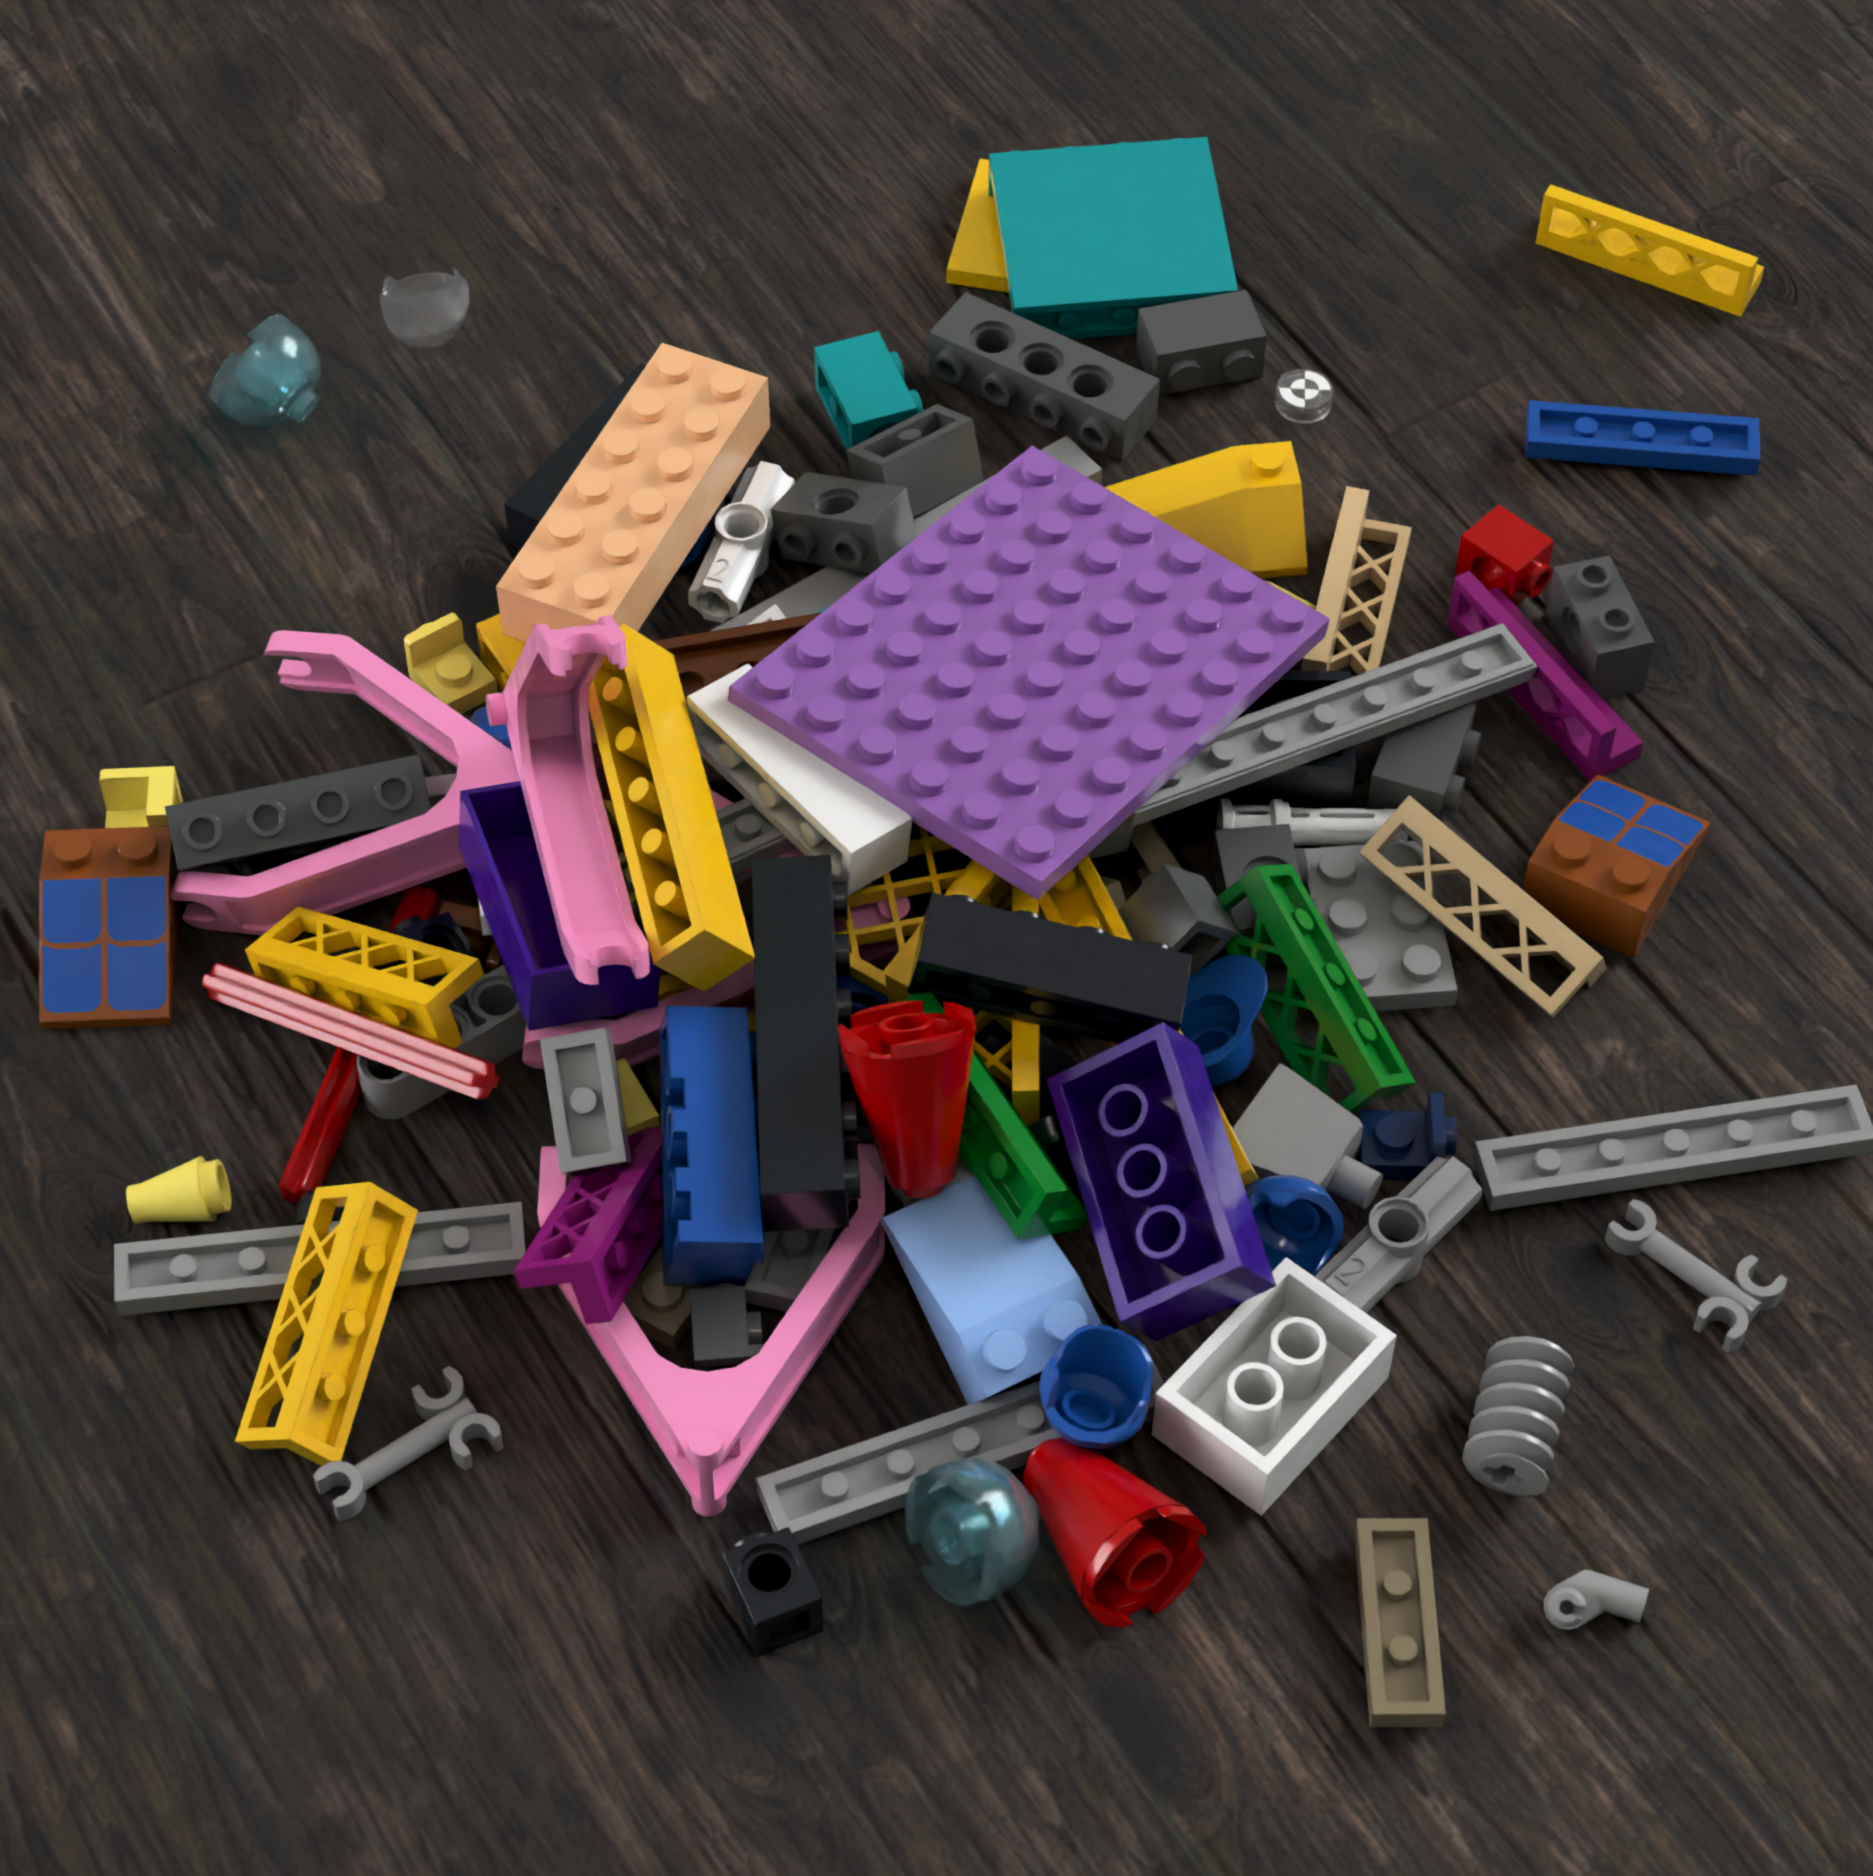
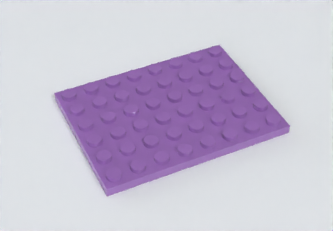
M1031 446L730 685L728 701L907 812L912 817V822L1031 897L1039 900L1324 639L1330 619L1052 456Z

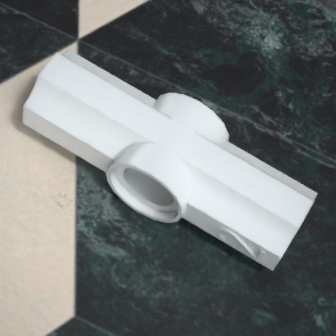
M760 461L757 466L747 468L731 503L721 508L716 515L715 537L688 591L689 606L697 609L706 620L724 623L726 619L738 616L754 579L764 574L769 566V547L776 534L770 509L795 484L794 478L788 476L781 469L780 465Z

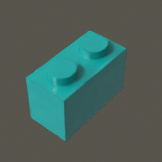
M879 331L814 347L815 389L845 451L867 440L879 427L890 423H900L924 411L918 392L915 389L908 390L905 384V374L899 354L896 351L889 352Z

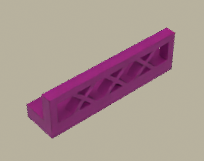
M1470 570L1455 577L1447 626L1459 639L1502 623L1506 626L1538 666L1531 681L1506 690L1589 781L1597 774L1605 776L1640 758L1643 741L1498 587L1488 591Z
M661 1126L645 1128L628 1136L632 1163L582 1171L575 1174L514 1269L520 1289L571 1283L586 1324L611 1322L663 1234ZM571 1253V1255H570L569 1257L561 1258V1257H563V1256H565V1255Z

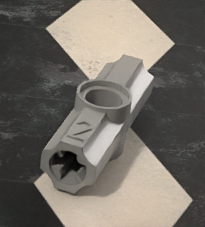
M1437 1156L1397 1196L1385 1198L1375 1204L1370 1212L1368 1224L1314 1277L1367 1313L1395 1284L1407 1282L1418 1274L1422 1267L1423 1257L1480 1201L1482 1187L1474 1179L1471 1169L1452 1156L1450 1159H1444ZM1387 1238H1396V1239H1400V1240H1402V1241H1404V1242H1403V1243L1392 1242V1241L1388 1240Z

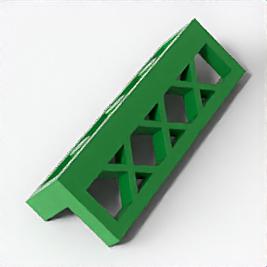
M1292 864L1255 866L1217 896V899L1238 932L1224 946L1228 955H1246L1257 960L1265 970L1267 953L1270 952L1280 955L1288 968L1284 992L1272 989L1268 983V990L1260 1012L1295 1073L1333 1099L1326 1086L1329 1063L1343 1066L1356 1091L1338 1104L1352 1114H1355L1372 1100L1399 1096L1416 1083ZM1246 897H1248L1257 913L1253 937L1242 935L1228 912ZM1298 1007L1311 1010L1319 1023L1316 1047L1302 1044L1295 1031Z
M932 992L911 994L907 1000H922L924 1013L944 1014V1009ZM974 1049L959 1153L1018 1240L1080 1230L1088 1219L1085 1208Z

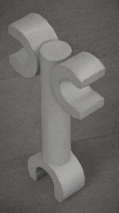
M1632 1199L1628 1204L1625 1219L1639 1230H1627L1615 1221L1608 1225L1604 1240L1612 1250L1623 1255H1637L1643 1252L1709 1298L1699 1306L1693 1329L1700 1333L1707 1324L1713 1321H1721L1727 1324L1730 1330L1726 1334L1722 1350L1727 1353L1737 1350L1742 1345L1748 1324L1757 1315L1758 1311L1770 1310L1781 1301L1787 1283V1278L1783 1275H1779L1769 1286L1763 1287L1754 1284L1750 1278L1754 1274L1758 1258L1749 1255L1738 1263L1733 1282H1731L1656 1230V1215L1651 1207L1642 1201Z
M448 1366L442 1370L444 1384L449 1391L443 1398L434 1399L429 1397L419 1384L412 1388L416 1412L422 1419L426 1420L424 1423L355 1465L343 1461L326 1463L316 1471L313 1478L316 1490L320 1495L329 1492L336 1486L349 1487L345 1494L332 1501L335 1516L339 1521L351 1519L359 1514L365 1505L366 1490L448 1440L452 1459L458 1467L466 1471L473 1467L471 1452L465 1445L469 1440L480 1437L484 1438L496 1452L504 1448L500 1425L493 1417L477 1413L473 1404L466 1398L463 1378L456 1369Z

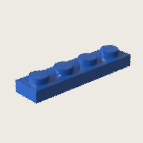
M1529 400L1526 412L1525 458L1756 476L1760 464L1759 418Z

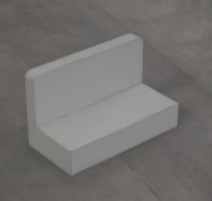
M605 1027L540 1039L560 1173L575 1176L576 1173L632 1163L611 1029Z

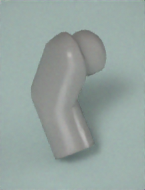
M1583 1570L1550 1589L1544 1599L1543 1609L1546 1618L1552 1625L1566 1630L1578 1628L1605 1612L1640 1623L1649 1588L1592 1570Z

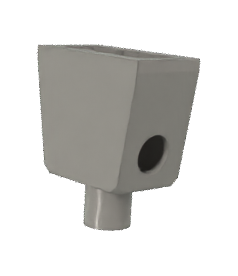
M1279 1063L1233 1127L1259 1178L1257 1180L1276 1175H1294L1306 1178L1324 1188L1330 1197L1335 1194L1364 1210L1371 1204L1382 1183V1173L1357 1161L1363 1125L1359 1118L1281 1063Z

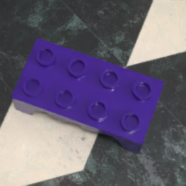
M520 781L460 791L459 848L528 1030L532 1031L658 1007L661 968L653 964L650 950V973L643 978L636 979L632 968L629 966L614 964L598 968L599 985L584 984L576 979L562 950Z

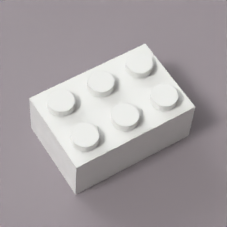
M1287 1257L1272 1271L1276 1287L1243 1301L1156 1392L1152 1436L1260 1516L1264 1514L1388 1379L1397 1337L1395 1333Z

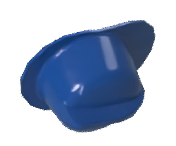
M1227 955L1211 961L1198 973L1189 978L1180 1029L1184 1037L1199 1046L1214 1093L1220 1086H1224L1237 1079L1248 1069L1254 1058V1037L1251 1024L1263 1004L1268 990L1267 973L1260 963L1246 955Z

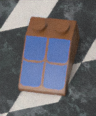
M1597 774L1553 820L1528 861L1522 890L1571 931L1635 958L1709 831L1711 822Z
M169 826L45 830L39 880V1022L42 1030L171 1025L182 901L172 900L171 889L177 874L182 871L178 870Z

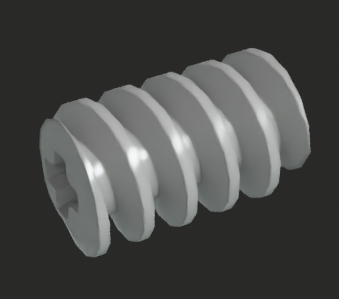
M1521 1336L1498 1341L1488 1350L1485 1361L1486 1370L1482 1374L1479 1386L1480 1394L1476 1398L1473 1411L1475 1416L1471 1419L1468 1431L1469 1440L1465 1443L1462 1461L1466 1470L1476 1481L1494 1491L1517 1497H1534L1546 1492L1549 1478L1545 1471L1551 1468L1554 1453L1550 1447L1557 1443L1560 1431L1556 1424L1562 1421L1565 1410L1562 1400L1567 1398L1570 1383L1566 1376L1572 1375L1575 1366L1571 1356L1560 1346L1546 1339Z

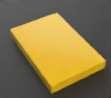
M980 159L948 262L946 283L1009 293L994 197L988 196L989 160Z

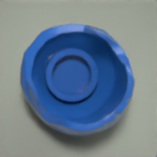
M1276 1175L1257 1180L1248 1185L1245 1191L1271 1271L1287 1257L1314 1276L1325 1266L1342 1240L1344 1221L1341 1210L1324 1188L1306 1178L1294 1175Z
M1101 1324L1098 1326L1086 1325L1076 1329L1056 1349L1040 1377L1039 1393L1049 1425L1065 1440L1075 1446L1102 1450L1113 1448L1129 1440L1142 1428L1148 1411L1153 1378L1152 1359L1145 1345H1142V1342L1130 1334H1125L1122 1330H1115L1111 1326Z

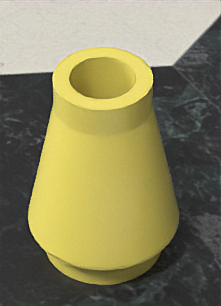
M202 1156L142 1183L129 1185L126 1189L127 1206L135 1225L148 1222H215L217 1214L229 1212L232 1206L230 1184L223 1163L219 1159L206 1162Z

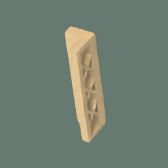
M1346 486L1315 609L1317 612L1328 617L1330 621L1325 638L1303 657L1301 671H1338L1350 665L1359 675L1380 667L1412 527L1366 519L1370 490ZM1362 539L1392 544L1395 545V549L1393 552L1373 561L1360 545ZM1371 579L1383 594L1363 603L1350 588ZM1379 613L1378 619L1374 616ZM1361 622L1373 637L1352 646L1339 631ZM1369 656L1368 662H1366L1363 658Z
M1410 795L1359 851L1361 857L1552 1018L1555 1017L1584 983L1590 988L1607 969L1603 956ZM1402 830L1423 847L1424 865L1396 867L1381 855L1380 852ZM1432 856L1442 864L1432 865ZM1455 874L1471 888L1472 906L1444 908L1434 899L1433 875ZM1424 876L1425 891L1409 877ZM1480 896L1489 904L1480 905ZM1504 915L1519 928L1520 947L1495 949L1490 947L1482 940L1481 916ZM1472 916L1473 931L1458 920L1457 917ZM1528 936L1538 945L1528 946ZM1551 955L1572 972L1551 997L1531 981L1529 956ZM1521 957L1522 973L1505 958Z

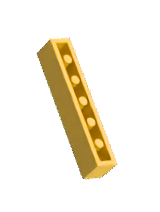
M622 624L619 628L625 635L627 666L619 670L617 664L611 665L608 656L605 657L589 686V712L652 962L657 967L705 992L755 959L674 656L628 625Z

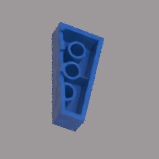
M667 1006L659 1030L663 1285L712 1286L719 1283H734L745 1286L754 1264L763 1263L765 1252V1229L762 1223L760 1200V1158L757 1155L756 1135H759L758 1094H753L752 1072H757L756 1031H749L748 1008Z

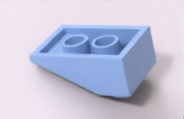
M975 1175L943 1189L941 1193L935 1196L926 1197L880 1219L967 1405L988 1398L1042 1372L1056 1349L1076 1329L1086 1325H1102L1079 1275L1052 1235L1018 1240Z

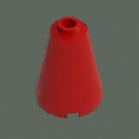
M922 1000L881 1004L851 1015V1029L846 1028L843 1024H840L837 1028L839 1046L887 1181L892 1187L902 1189L903 1194L911 1198L935 1196L943 1191V1185L951 1182L956 1176L977 1031L976 1018L971 1009L957 1003L943 1001L944 1014L924 1013Z
M1063 1437L1042 1442L1030 1454L1023 1475L1024 1485L1084 1607L1102 1625L1121 1628L1133 1625L1135 1623L1127 1615L1135 1613L1145 1606L1155 1615L1169 1606L1188 1587L1201 1567L1205 1555L1198 1546L1199 1535L1202 1534L1207 1537L1206 1527L1189 1508L1094 1449L1075 1446Z

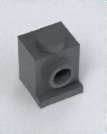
M719 1283L709 1288L690 1289L695 1370L709 1372L736 1367L760 1352L763 1347L760 1311L747 1312L745 1286L734 1283Z

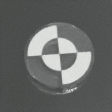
M1291 370L1282 375L1277 382L1275 395L1276 409L1283 417L1293 422H1317L1326 417L1331 410L1333 397L1332 383L1325 375L1315 370Z

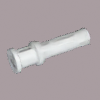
M1220 798L1217 805L1216 830L1289 824L1294 846L1334 847L1362 845L1371 839L1396 809L1290 807L1288 802H1283L1282 799H1272L1269 805H1233L1229 798ZM1400 830L1390 842L1408 841V835Z

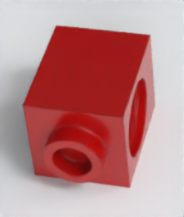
M1498 504L1461 535L1455 576L1470 570L1488 591L1498 587L1515 606H1518L1528 596L1531 598L1538 596L1549 583L1553 572L1549 565L1554 540Z

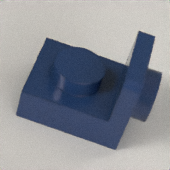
M1429 1092L1426 1112L1359 1111L1358 1118L1363 1125L1359 1162L1382 1173L1383 1180L1412 1181L1437 1156L1444 1158V1156L1455 1155L1457 1142L1456 1117L1445 1116L1443 1092Z

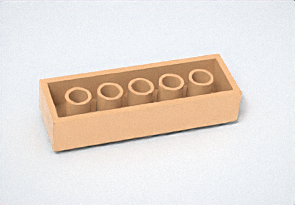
M661 343L497 584L496 590L503 635L526 642L534 624L546 623L549 629L596 624L600 616L608 615L613 617L619 627L622 624H626L638 632L769 430L768 377Z

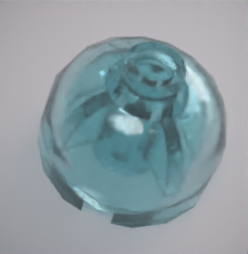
M279 313L264 320L247 335L254 343L241 356L234 350L231 352L216 374L209 390V397L213 399L212 402L223 413L244 426L259 430L280 427L291 418L297 423L303 421L314 410L320 398L314 392L321 377V359L315 344L303 330Z
M980 1458L943 1463L927 1469L929 1470L927 1473L916 1476L910 1483L905 1502L906 1531L910 1545L922 1542L925 1554L934 1565L919 1567L932 1588L942 1599L958 1607L969 1606L996 1598L1014 1588L1034 1564L1040 1539L1039 1509L1035 1499L1026 1487L1006 1467Z

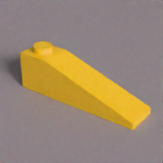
M1291 441L1232 446L1104 487L1261 579L1307 575L1302 483Z

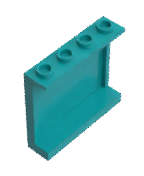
M1207 137L989 153L988 196L994 197L1012 313L1070 339L1137 334L1138 309L1238 291Z

